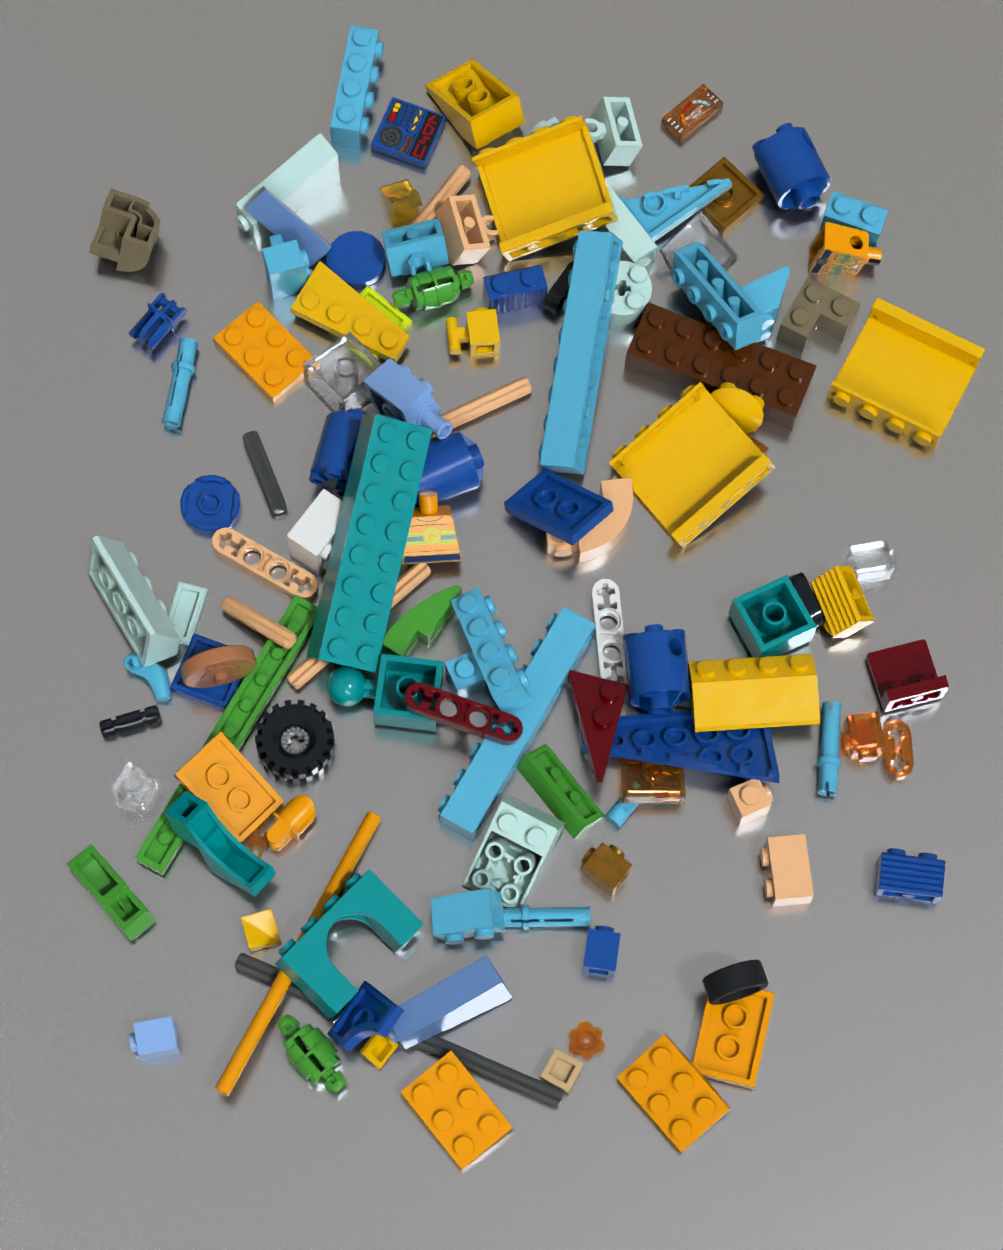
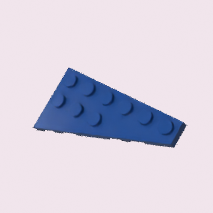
M691 711L672 712L664 715L620 716L610 752L612 757L779 783L780 777L770 727L695 732ZM579 725L582 752L589 753Z

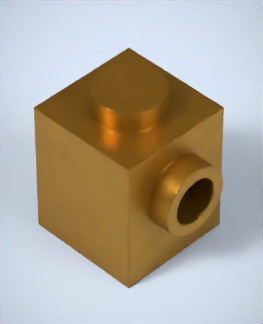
M603 842L597 849L591 847L581 860L584 864L582 875L611 897L631 873L633 865L624 859L625 854L619 848L612 844L608 847Z

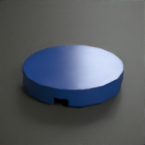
M349 231L338 236L331 243L332 248L327 253L328 268L352 288H365L367 285H372L384 272L386 267L385 250L381 242L372 234L363 231Z
M216 475L201 476L195 479V482L190 485L188 484L183 490L180 499L182 517L186 524L195 532L214 535L221 528H231L238 520L241 512L240 494L231 482L224 477Z

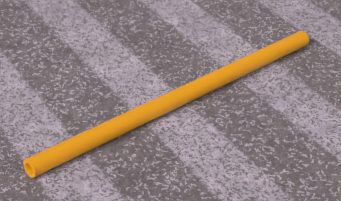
M367 812L307 922L313 916L319 919L326 912L322 908L323 905L335 894L338 897L341 894L344 884L351 876L381 821L377 814ZM302 931L298 936L296 942L304 935ZM281 970L278 972L214 1088L222 1095H230L292 982Z

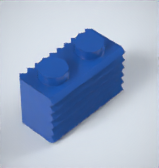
M541 264L483 277V294L487 308L496 309L497 315L500 312L505 314L506 311L510 313L511 310L516 312L517 309L522 310L523 307L526 309L529 306L533 308L534 305L539 307L540 304H543L544 298L547 295L548 286Z
M887 849V853L882 852L878 858L875 895L932 902L934 904L939 903L943 896L946 862L945 860L937 859V855L933 853H919L918 857L906 855V851L902 849Z

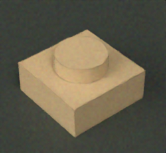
M555 1048L540 1079L569 1094L584 1063Z

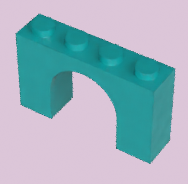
M370 869L362 876L356 872L344 884L348 890L340 898L337 894L332 896L322 907L326 912L319 919L313 916L300 929L304 935L297 942L291 938L278 951L282 957L275 965L329 1019L335 1016L359 992L332 964L328 956L326 940L328 932L334 923L341 920L360 921L369 926L394 952L401 948L424 925Z

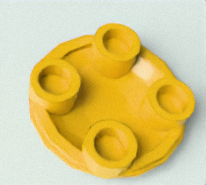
M730 382L722 383L719 389L711 393L712 397L745 434L756 431L762 425L764 401L761 397L751 395Z

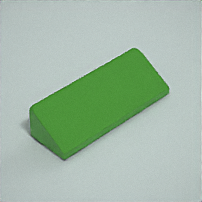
M547 744L526 754L517 765L519 772L557 819L565 822L564 827L573 838L581 835L605 816Z

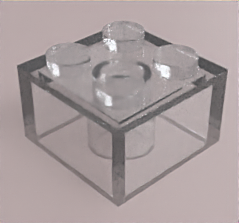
M349 332L303 364L304 384L331 412H347L348 409L362 410L372 403L363 380L382 364Z

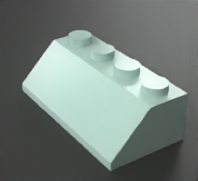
M101 536L92 537L87 572L143 667L145 668L177 655L182 639L180 630L175 623L172 624L170 622L164 603L160 599L157 600L152 592L149 578L146 575L143 576L138 569V562L134 553L128 552L121 541Z

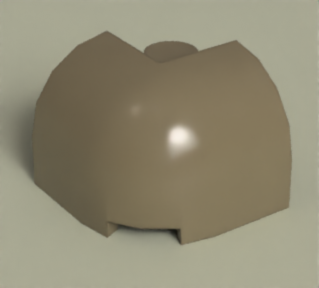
M110 189L102 208L100 224L91 243L89 253L118 262L116 269L118 271L134 272L144 268L157 241L160 227V219L149 207L150 203L139 197Z

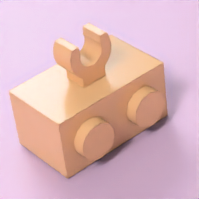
M475 194L448 196L435 212L436 217L440 220L451 266L478 263L491 248L489 240L494 239L499 233L498 230H489L486 227L495 218L492 215L481 217Z

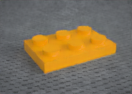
M259 301L254 303L213 337L214 343L273 403L318 366V361Z
M218 732L173 774L189 793L208 802L220 822L240 843L285 802L222 732Z
M761 990L748 997L719 1005L710 1004L707 997L692 1062L704 1077L754 1089L775 993Z
M667 1034L660 1037L617 1077L681 1153L731 1109L727 1102Z
M452 1050L401 1091V1094L462 1170L514 1128Z

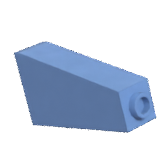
M486 955L399 1005L404 1012L388 1034L393 1043L399 1041L407 1049L512 999V996L493 963Z

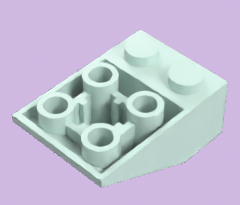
M508 795L501 801L462 885L473 891L491 888L502 894L503 906L507 908H522L548 860L565 822Z

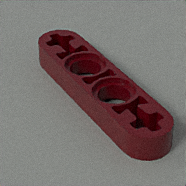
M424 683L412 684L404 694V706L409 712L501 745H513L523 733V725L518 717ZM417 692L423 693L422 699L431 702L433 696L438 699L433 707V711L428 710L431 703L422 701L420 705L414 704V698L410 695L415 696ZM445 701L454 703L457 713L451 717L443 715L440 712V704ZM473 712L484 714L487 720L486 725L483 727L472 725L469 719L470 714ZM494 717L498 719L495 725L504 727L506 723L512 725L511 730L516 733H511L509 737H506L502 728L495 726L493 732L488 731Z

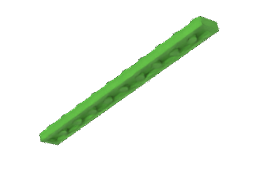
M297 595L294 596L278 623L294 632L297 636V641L293 644L292 648L286 649L270 639L267 640L256 658V668L245 676L204 745L218 732H222L237 750H240L312 632L318 608L316 605ZM181 784L177 787L135 856L137 862L162 876L184 840L176 836L164 813L187 791Z

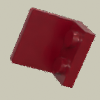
M924 639L870 652L866 656L884 712L943 698L949 688L946 675L937 676L926 640Z

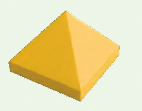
M389 1034L386 1037L374 1035L368 1038L360 1053L380 1070L399 1044L397 1042L393 1043Z

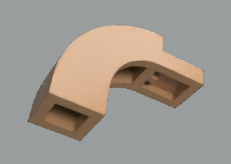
M631 477L601 481L599 494L612 501L614 511L573 546L546 533L547 555L554 554L556 557H565L573 552H577L578 561L582 563L596 559L609 552L621 540L630 521L633 505Z

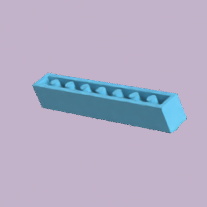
M579 231L578 240L575 241L573 246V269L570 270L568 275L569 293L563 305L565 315L563 327L559 330L558 334L559 352L553 363L555 373L553 386L550 387L548 393L549 411L548 415L544 418V440L538 452L539 465L551 472L584 475L623 245V241L613 232Z
M564 606L559 615L553 613L545 628L548 630L544 640L539 638L532 648L530 655L534 656L528 666L523 664L521 667L530 683L526 689L531 702L508 712L520 719L523 725V733L516 743L509 746L487 739L482 744L479 742L475 744L469 755V759L472 762L467 770L462 768L453 783V785L457 786L451 797L445 795L437 811L441 813L440 824L471 841L474 840L568 679L569 670L575 668L595 634L596 623ZM494 717L488 731L493 732L495 726L502 728L506 737H509L511 733H516L511 730L512 725L506 723L504 727L495 725L498 719Z

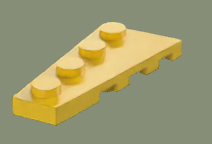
M321 261L318 262L290 308L292 314L386 361L391 358L397 363L410 342V336Z

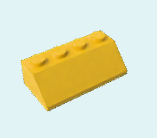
M813 654L688 662L692 695L689 701L695 732L820 724L818 679Z

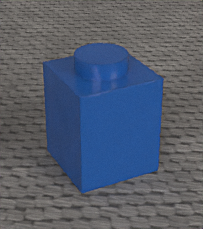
M595 926V929L588 930L582 973L614 977L621 933L614 932V928L608 926Z

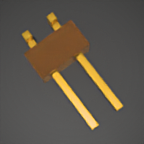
M255 829L254 834L249 836L248 846H250L249 851L251 852L253 847L260 848L258 854L260 858L262 850H267V832L264 831V836L262 837L257 835L258 830Z

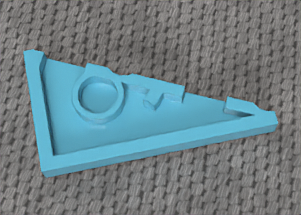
M729 178L723 180L713 179L708 180V184L689 187L687 184L666 188L661 192H645V196L626 200L625 197L619 198L655 242L731 189L732 182Z

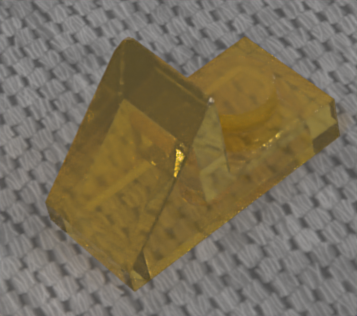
M407 179L379 187L394 227L411 223L420 213L418 206H422L420 194Z

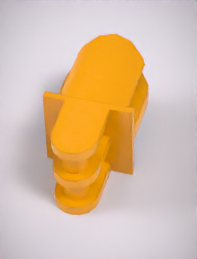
M297 795L278 814L273 813L276 823L267 832L269 847L277 851L282 849L292 837L296 841H300L299 836L314 821L316 816L314 803L310 797Z

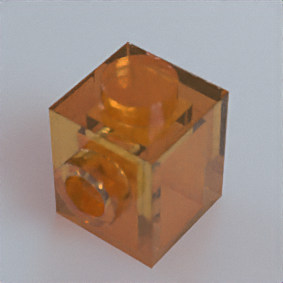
M879 711L848 715L844 722L845 732L841 733V741L844 751L848 750L850 760L859 759V762H870L878 759V756H881L885 749Z

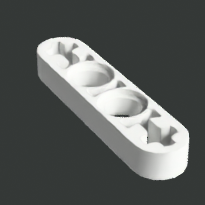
M601 579L594 584L591 595L593 620L596 623L595 639L599 677L610 680L611 668L617 667V680L623 681L620 683L627 684L620 591L614 581ZM602 588H607L608 593H613L609 597V608L603 609V596L597 595L601 593ZM611 616L617 621V626L613 630H605L600 626L599 622L603 617ZM614 645L620 650V656L614 660L607 659L603 655V649L606 646Z

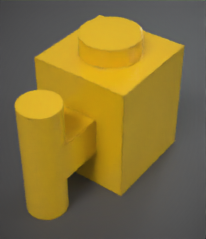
M480 307L466 312V327H458L456 317H450L445 320L449 353L451 355L461 353L460 343L469 344L470 357L500 354V336L496 309Z

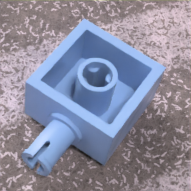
M389 358L363 380L377 414L433 429L432 434H435L441 440L450 435L453 428L452 423L440 416L441 408L433 399V388L425 379L421 378L418 380L405 364L399 365Z

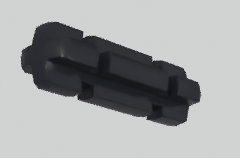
M156 705L144 708L145 711L142 712L139 709L115 716V720H111V718L99 722L101 734L104 738L116 736V732L123 734L145 727L144 724L149 723V726L160 723L161 715Z

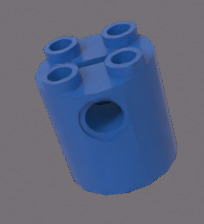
M785 123L776 129V134L767 139L759 140L752 146L754 158L781 209L809 208L820 200V195L831 184L832 180L811 138L803 127H793L792 123Z
M348 409L347 412H330L326 416L310 470L309 481L311 483L333 488L336 495L344 497L362 416L368 413L359 409Z
M459 431L451 433L445 439L441 440L438 438L430 441L415 506L419 505V493L423 491L437 492L438 501L449 500L480 488L485 465L476 443Z
M652 624L645 626V632L629 633L623 636L629 703L650 714L664 715L672 713L674 706L683 704L692 697L686 635L683 629L663 630V625Z

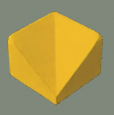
M272 909L241 917L250 953L281 944Z

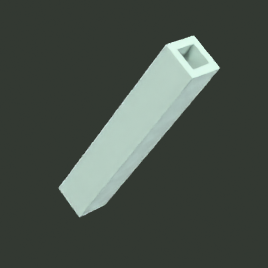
M555 116L548 121H540L533 127L531 134L540 127H552L560 124ZM607 183L619 221L596 230L598 232H613L623 241L621 261H629L645 267L656 260L658 246Z

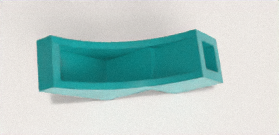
M185 791L164 812L176 836L199 848L210 871L233 885L256 896L276 875L271 865L249 851L226 829L214 814L208 802Z

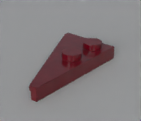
M569 670L567 681L571 685L574 707L579 714V725L583 740L588 747L592 773L596 777V782L603 783L628 685Z

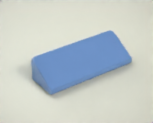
M264 186L244 208L274 235L281 234L283 243L297 239L299 249L306 250L311 267L332 248L327 240Z

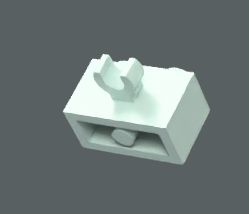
M603 97L591 118L585 119L591 131L593 143L597 141L603 166H630L643 147L630 97Z

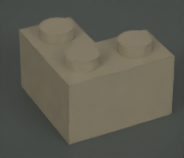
M807 277L782 320L776 339L801 352L806 348L816 329L843 342L856 320L861 303Z

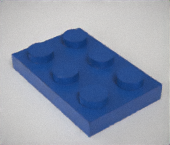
M543 469L504 502L507 513L572 546L614 511L612 501L547 469Z

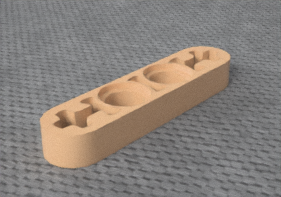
M221 528L214 533L212 545L219 557L291 598L297 595L310 602L317 597L318 581L310 572L231 528ZM228 538H231L232 545L240 549L237 557H235V549L227 545L224 549L221 548V539L226 541ZM249 551H256L261 555V559L258 563L250 565L244 561V555ZM280 565L286 568L287 574L282 579H274L269 574L274 566ZM293 573L296 574V582L302 585L310 582L311 591L304 590L303 593H300L299 586L291 581Z

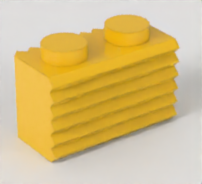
M835 566L833 569L810 581L813 594L825 618L823 626L833 638H847L875 621L868 602L863 595L861 585L858 583L859 580L856 578L854 569L851 566Z

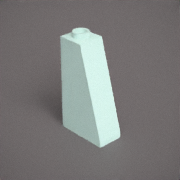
M321 133L315 136L236 203L237 216L235 219L244 232L249 231L254 238L268 230L244 209L263 186L293 212H296L340 183L338 153Z

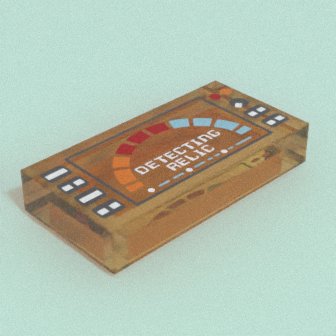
M702 84L662 118L661 123L682 142L723 108V102L708 87Z

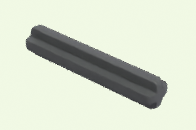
M257 431L245 433L243 435V442L271 513L274 515L287 510L286 502Z

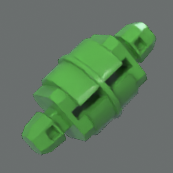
M440 266L433 268L429 272L425 269V271L416 273L413 277L408 278L406 287L392 293V300L395 307L400 308L410 306L412 303L415 311L439 309L441 306L453 303L459 297L460 290L473 285L474 278L469 270L457 271L454 274L451 266L445 268Z
M286 1014L277 1022L278 1028L284 1037L288 1035L290 1038L282 1045L287 1051L285 1055L306 1080L310 1078L313 1083H317L324 1078L326 1080L324 1084L335 1093L347 1084L342 1072L334 1069L341 1062L337 1056L338 1050L330 1042V1038L326 1037L318 1027L313 1028L311 1024H306L300 1029V1023L294 1016ZM299 1038L307 1045L310 1051L300 1042ZM314 1055L326 1067L325 1069H323L320 1063L315 1059Z

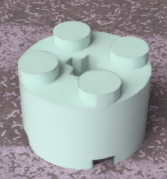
M620 261L609 328L627 330L640 322L648 302L650 303L652 294V283L646 268L629 261Z

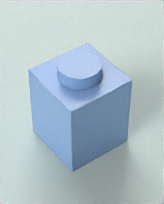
M172 1016L133 1023L134 1033L129 1034L132 1053L138 1052L141 1061L180 1054L175 1021Z

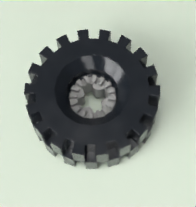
M291 700L284 701L285 706L279 707L277 703L272 706L273 711L270 714L266 711L262 716L263 722H259L257 725L255 743L258 757L263 767L268 769L269 774L273 777L275 775L279 776L280 781L287 782V779H292L293 784L300 783V779L306 778L308 782L313 780L312 775L317 773L320 776L324 772V766L327 765L329 767L332 762L331 756L335 752L333 726L331 721H328L327 714L323 710L318 711L317 705L310 703V706H307L304 700H298L297 704H292ZM292 736H297L298 740L304 739V742L300 743L299 749L294 750L293 746H287V744L291 743Z

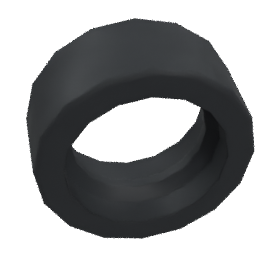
M757 959L739 962L718 969L705 976L702 980L709 1003L712 1005L725 1004L748 997L765 989L769 984L762 963Z

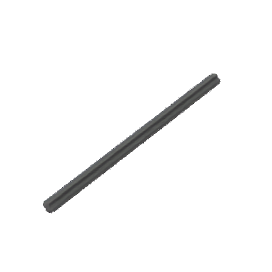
M241 953L235 962L236 970L272 985L280 971L278 967L245 953ZM291 982L286 992L312 1002ZM348 1003L337 1014L341 1015ZM432 1036L413 1045L439 1058H442L452 1050L467 1070L553 1107H558L563 1099V1090L438 1036Z

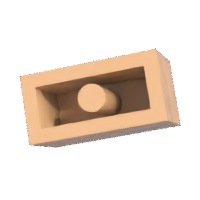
M806 834L768 837L764 847L760 848L762 867L767 866L768 878L764 879L766 898L771 897L772 907L810 903L814 893Z

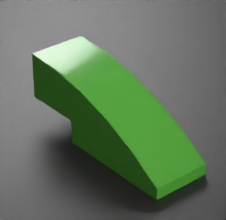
M454 585L423 600L408 611L384 636L381 653L407 657L417 641L429 646L454 610L450 600L461 596L462 588Z
M92 844L66 864L131 942L156 922L150 911Z

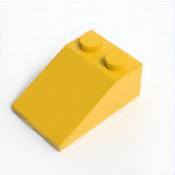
M473 58L425 84L428 93L461 137L477 150L525 123L519 95Z

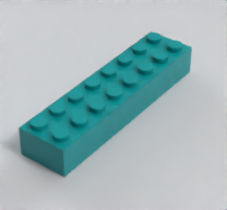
M363 414L306 657L376 673L433 429L379 414Z

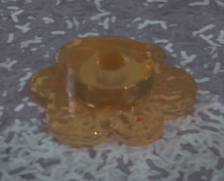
M588 1021L579 1023L577 1029H573L569 1033V1038L572 1040L569 1044L570 1052L574 1055L582 1054L585 1059L592 1058L594 1053H601L605 1047V1043L601 1039L602 1030L598 1027L593 1028L592 1024ZM588 1039L589 1043L586 1044L583 1040Z

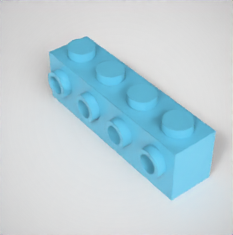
M350 25L330 123L331 144L360 148L362 135H367L369 118L366 117L367 109L372 110L374 92H371L372 84H377L379 67L376 66L377 59H382L384 42L379 41V29Z
M699 241L675 250L673 269L671 270L673 282L683 289L690 302L696 304L702 311L705 319L715 326L721 338L725 341L727 340L734 350L760 341L763 322L762 311Z
M479 587L450 600L490 693L499 709L508 713L531 702L526 689L530 685L524 670L522 668L517 669L515 665L519 658L512 644L507 645L504 640L508 633L501 619L495 620L493 614L498 611L490 595L484 597Z

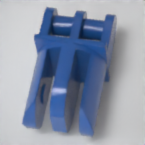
M160 293L151 304H147L148 311L129 331V335L132 338H139L140 343L147 345V348L151 351L157 347L169 331L175 332L174 328L187 312L186 308L176 306V301L166 299L167 295L164 293ZM160 306L164 307L162 311L158 310ZM171 313L174 314L172 318L168 317Z

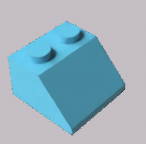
M788 266L740 287L763 313L761 340L757 342L765 340L772 333L790 273Z

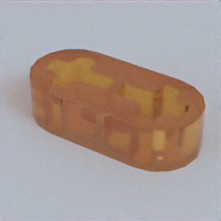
M892 720L885 725L881 733L883 768L885 774L890 779L901 781L909 776L914 765L911 731L905 722ZM893 729H897L898 734H903L898 743L899 747H895L894 737L888 736ZM896 754H899L900 763L906 764L901 772H897V768L891 766L896 760Z

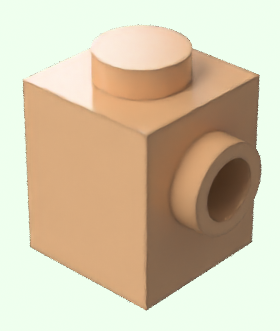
M751 779L729 788L726 800L738 826H741L767 815L773 797L767 784L762 785L760 780Z

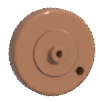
M229 645L213 648L189 658L183 663L180 671L185 685L192 688H210L228 684L247 676L256 668L257 661L252 648L244 645Z

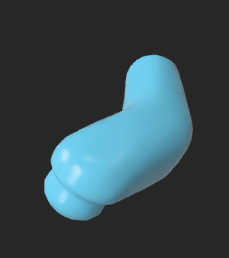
M136 653L125 657V668L148 681L156 701L161 702L171 699L167 671L162 665L155 663L144 668Z

